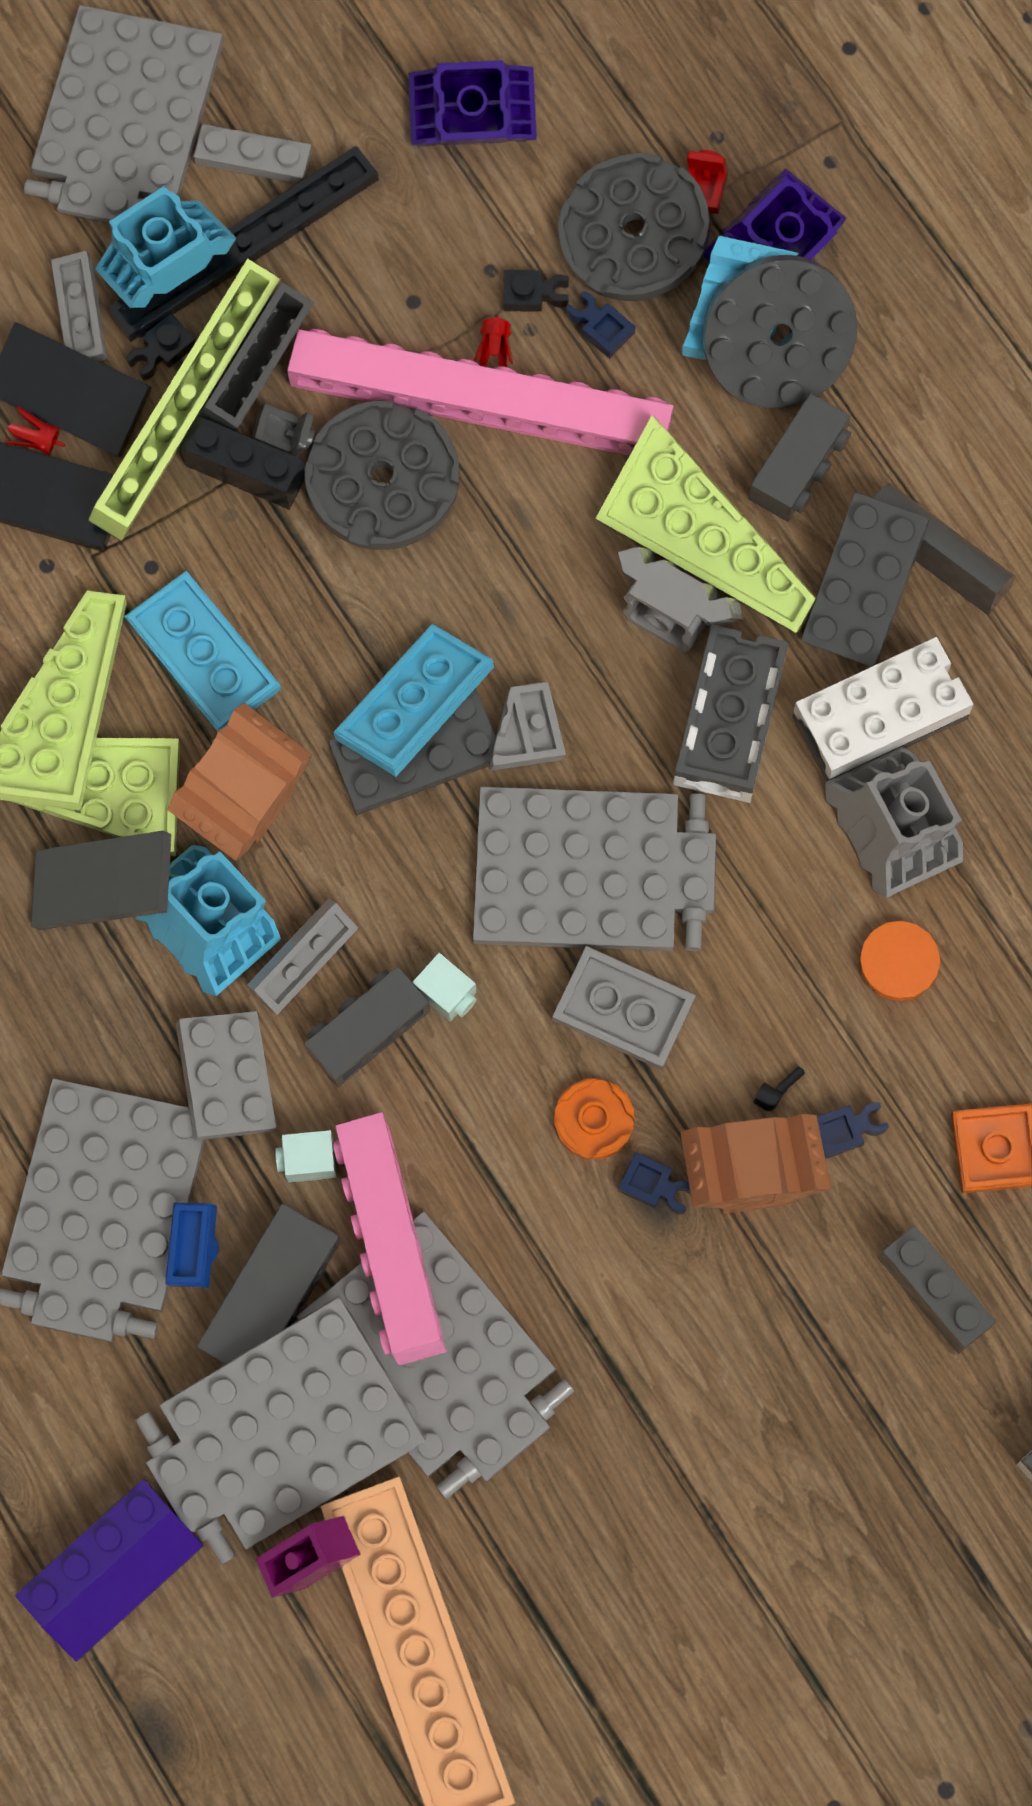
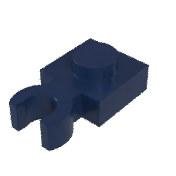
M582 291L580 293V301L587 308L583 311H578L569 304L567 306V316L574 323L585 324L582 328V336L610 359L635 334L636 326L608 303L599 310L595 306L593 296L588 292Z
M874 1102L866 1105L861 1114L854 1116L850 1105L817 1116L825 1159L862 1147L864 1140L861 1134L863 1133L878 1136L887 1131L889 1127L887 1122L881 1125H873L868 1119L869 1114L881 1109L880 1103Z
M635 1152L618 1187L619 1192L653 1208L656 1207L661 1198L666 1201L670 1210L677 1214H684L686 1206L676 1202L675 1194L679 1191H685L691 1195L689 1182L677 1181L673 1183L669 1181L673 1169Z

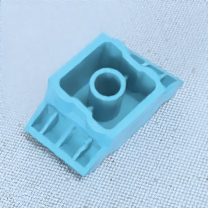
M163 186L109 221L112 230V242L95 270L130 308L146 307L154 294L168 293L206 268L213 255L227 254L236 237L201 201H181L177 194L168 191Z
M718 236L711 253L710 264L703 278L697 307L690 321L689 332L683 344L682 355L707 360L702 340L704 317L713 295L724 281L728 282L736 274L744 270L745 265L758 259L777 255L797 256L798 253ZM776 325V326L771 330V333H770V338H771V339H772L773 336L775 335V332H776V329H777V326H778V325Z
M194 844L170 864L167 912L135 917L136 920L148 924L153 939L158 940L174 955L186 974L197 977L202 991L214 996L221 993L281 940L274 920L263 909L266 900L220 851L213 855L206 847Z

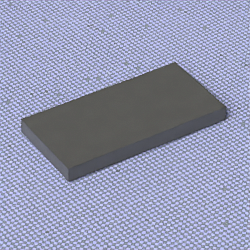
M162 830L36 850L31 927L45 930L166 913L171 834Z

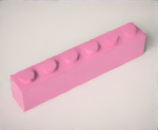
M383 1112L336 1125L339 1140L332 1141L338 1164L345 1163L348 1177L341 1179L347 1201H354L357 1214L351 1216V1222L357 1240L364 1239L366 1252L361 1253L360 1258L366 1277L373 1276L376 1290L369 1292L375 1315L383 1316L386 1329L380 1330L379 1335L385 1355L392 1354L399 1366L445 1353L447 1350L390 1126Z

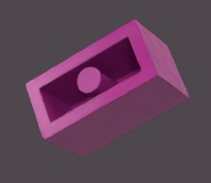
M341 1516L308 1525L256 1558V1561L271 1597L274 1598L308 1588L361 1554L345 1517Z

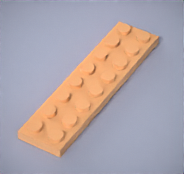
M400 1476L321 1505L325 1520L341 1516L345 1517L361 1554L343 1565L342 1569L424 1805L509 1806L515 1804Z

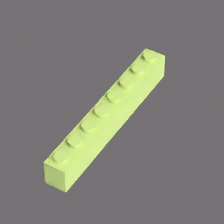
M247 258L95 504L88 521L121 541L123 540L193 426L197 416H199L272 297L280 278Z

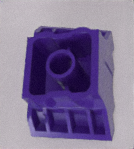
M503 60L437 63L435 68L408 73L411 145H467L537 140L533 67L507 65L503 63Z
M785 168L770 181L768 186L748 204L749 206L735 220L723 229L719 236L797 252V256L811 260L837 234L836 231L843 225L846 217ZM717 238L706 248L704 256L709 260Z

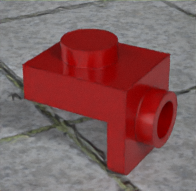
M712 150L689 151L687 155L688 172L699 184L705 196L709 213L719 214L728 176L725 157Z

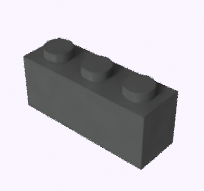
M810 393L752 482L749 500L789 522L795 511L801 514L812 496L809 489L815 480L819 483L824 480L832 465V462L828 461L835 450L841 452L852 432L847 430L850 415Z
M398 966L391 972L384 970L369 983L371 989L360 998L356 995L350 997L339 1007L338 1012L340 1014L328 1024L326 1021L320 1022L307 1034L309 1040L304 1044L308 1054L338 1088L430 1012L429 1001Z
M915 1225L883 1250L879 1256L880 1262L958 1354L996 1323L994 1318Z

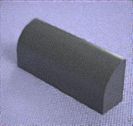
M281 282L199 416L236 431L314 302Z
M891 483L885 485L873 497L874 499L931 519L916 562L985 614L989 615L1012 587L1015 575Z
M281 1204L197 1345V1348L225 1365L292 1325L341 1244L339 1236L286 1205Z

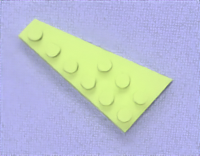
M651 416L596 519L798 633L814 606L817 597L655 416Z
M86 591L63 627L64 633L53 649L50 648L43 658L44 664L35 678L31 677L1 724L2 730L0 731V800L81 810L127 605L125 595Z
M97 738L81 810L20 802L14 803L115 837L163 830L171 834L170 855L176 857L177 817L167 809L174 792L179 788V738Z

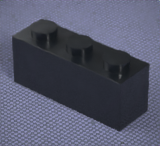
M197 416L181 447L186 467L288 510L291 509L305 481L303 459L200 416Z

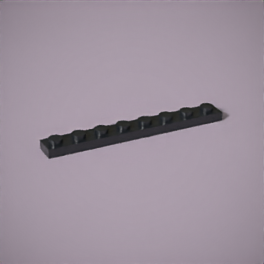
M357 146L353 147L230 227L228 230L236 237V240L227 254L213 255L206 268L168 293L154 294L146 307L130 308L120 299L108 307L109 315L130 342L134 341L152 329L170 313L172 315L239 272L247 258L252 262L256 261L378 181V172Z

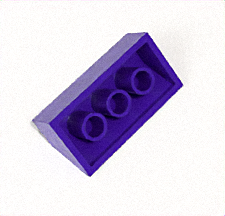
M143 1479L23 1587L15 1597L38 1624L77 1662L204 1545L178 1518L177 1514L152 1485Z

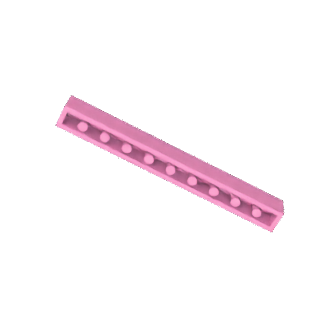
M298 329L287 370L291 387L364 402L394 401L396 405L406 406L414 410L418 408L433 416L630 456L651 416H655L668 432H670L673 405L667 404L659 398L647 397L640 399L630 397L627 393L620 390L612 389L607 392L596 390L581 382L561 383L542 374L527 376L517 374L513 369L507 367H496L493 369L479 366L478 363L468 359H460L458 361L443 359L440 355L433 352L424 351L420 354L409 352L394 344L374 345L355 336H349L346 339L331 336L328 332L320 329H310L309 331Z

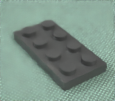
M855 492L801 641L871 667L877 665L931 519Z
M475 688L397 777L335 740V738L328 742L357 816L489 767L496 736Z

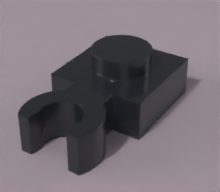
M504 270V311L542 312V302H549L558 308L568 306L569 295H559L555 293V290L557 288H569V277L566 275H555L549 280H542V270Z
M170 313L142 336L146 347L132 350L127 356V362L130 367L135 366L139 361L147 362V365L139 371L141 378L146 381L154 376L157 365L161 361L170 368L191 351L196 343V338Z

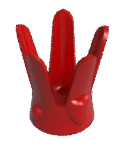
M498 314L495 315V318L485 319L481 323L480 334H482V338L473 360L476 361L480 355L479 366L487 367L490 354L491 356L498 355L499 367L508 368L507 354L509 361L513 364L508 340L511 336V324L504 319H500Z
M17 407L18 413L26 421L39 429V431L10 424L8 430L13 433V437L28 443L6 441L5 444L36 448L47 455L51 454L55 444L65 447L64 443L57 441L60 427L43 422L22 407Z

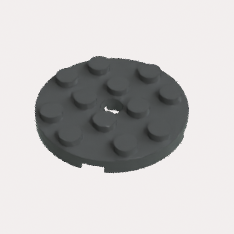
M633 153L607 159L582 175L576 182L577 186L567 202L563 203L559 216L558 233L565 260L581 283L592 291L611 299L622 301L646 300L674 289L696 269L708 245L710 215L705 196L699 184L683 167L679 168L674 164L664 161L661 156ZM641 220L644 223V227L638 233V236L624 231L628 222Z
M777 255L761 258L745 265L744 270L736 274L728 282L724 281L708 305L702 330L706 359L719 383L733 396L744 402L766 408H783L804 403L810 393L818 396L827 390L840 377L852 357L857 339V317L853 302L842 283L834 274L813 260L793 255ZM776 325H788L791 333L786 338L779 340L778 343L770 338L771 330Z
M387 400L357 404L330 419L313 440L314 444L305 464V482L310 504L324 526L334 535L350 544L375 550H389L411 545L425 538L441 525L454 505L459 489V463L455 447L445 429L432 416L418 408L414 410L406 406L396 405L394 401ZM386 467L393 472V476L389 483L386 484L385 482L380 483L372 479V473L377 468Z

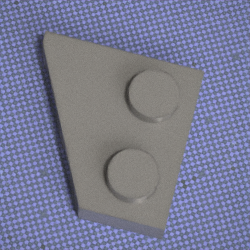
M548 682L510 687L507 692L489 763L490 771L563 760L566 753Z

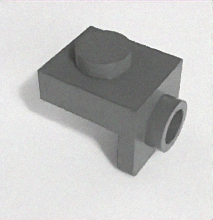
M264 403L258 409L251 438L295 456L301 451L307 450L313 440L315 429L311 425L314 415L305 412L300 417H297Z

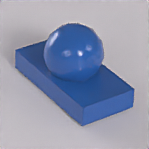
M174 1203L165 1285L170 1287L209 1288L211 1264L216 1260L219 1253L218 1240L214 1236L217 1213L216 1205L209 1203Z

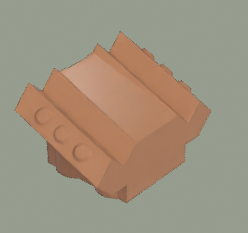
M243 703L233 710L228 724L218 731L205 755L190 770L184 785L174 792L167 810L237 861L247 853L254 842L258 844L295 792V784L304 773L312 754L247 704Z
M799 1114L789 1118H763L724 1123L711 1128L695 1127L680 1132L693 1207L721 1208L723 1214L794 1205V1202L802 1197L831 1190L817 1115Z

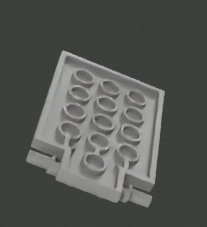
M79 5L31 166L34 176L53 179V181L49 184L27 179L24 193L47 198L49 203L58 205L57 210L59 213L109 223V221L143 200L141 198H146L163 186L168 191L177 194L180 198L224 43L223 34Z
M480 787L473 944L585 948L588 946L593 949L673 952L674 914L682 913V923L686 924L685 950L700 951L702 946V925L706 924V914H712L715 911L717 835L709 833V822L705 820L706 796L703 794L690 795L689 820L685 821V832H677L678 794Z
M52 1079L1 1274L4 1278L40 1285L39 1292L26 1290L25 1293L0 1288V1305L20 1309L21 1314L32 1316L31 1325L107 1342H113L115 1335L126 1337L128 1333L155 1339L158 1330L157 1322L131 1317V1312L121 1311L123 1304L163 1312L169 1289V1286L165 1285L173 1205L174 1203H190L205 1140L194 1141L188 1107Z
M422 1212L414 1219V1224L447 1352L400 1366L392 1354L385 1355L379 1331L386 1328L383 1316H376L374 1313L369 1292L375 1291L376 1288L373 1276L366 1277L362 1263L297 1315V1318L300 1320L341 1295L426 1437V1442L409 1451L408 1454L428 1478L460 1451L465 1456L456 1464L458 1468L436 1486L447 1500L468 1481L472 1484L480 1476L486 1482L489 1481L550 1429L546 1421L555 1414L553 1409L575 1391L563 1379L543 1397L539 1394L530 1402L525 1396L554 1373L556 1368L428 1215Z
M341 1295L163 1401L159 1406L180 1441L173 1444L168 1434L163 1435L149 1411L135 1419V1422L149 1443L146 1448L151 1458L146 1461V1464L178 1518L192 1533L196 1531L202 1541L207 1540L221 1564L232 1559L235 1554L221 1532L224 1527L218 1519L219 1516L225 1514L244 1548L248 1549L426 1442V1437Z

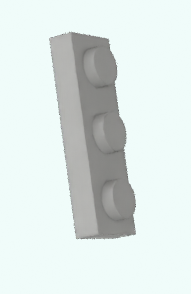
M202 124L194 153V162L196 165L298 184L306 179L312 155L311 144Z
M86 250L52 259L51 264L64 345L97 361L107 360L108 355L91 255Z
M328 898L246 986L271 1012L278 1015L355 933L358 927L336 902Z

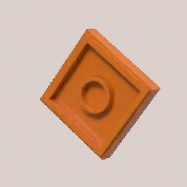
M1032 1103L952 1111L951 1117L962 1193L1032 1187Z

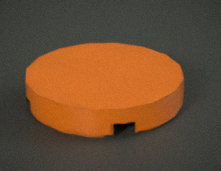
M905 921L887 922L874 929L864 941L859 958L861 976L866 984L868 983L874 992L882 998L897 1002L913 1000L927 991L937 978L941 962L938 946L930 933L917 924Z
M586 1078L573 1083L561 1094L555 1108L554 1128L560 1142L572 1154L584 1159L602 1160L617 1154L628 1143L634 1129V1108L629 1096L617 1084L610 1081L597 1080L598 1078Z

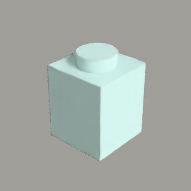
M440 953L435 956L412 982L429 1001V1005L449 1022L457 1014L460 1017L466 1015L477 1000L474 997L476 994V983Z
M331 1130L282 1135L283 1147L276 1148V1164L278 1172L285 1171L288 1183L337 1178L335 1153L332 1144L334 1138Z

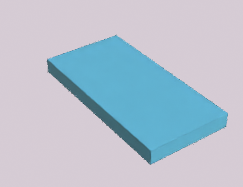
M187 570L124 616L127 623L217 733L228 724L233 710L243 703L255 710L282 690L279 682Z
M431 624L333 732L335 740L397 777L494 668L493 659L436 625Z

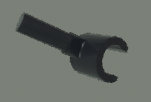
M798 1066L778 1084L776 1089L764 1082L757 1092L753 1103L766 1111H773L783 1094L787 1092V1089L805 1074L804 1070Z

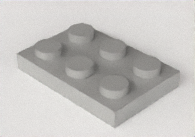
M586 946L552 1016V1021L663 1070L696 999V995Z
M257 1011L179 1019L176 1022V1030L194 1141L273 1132L276 1129V1122Z

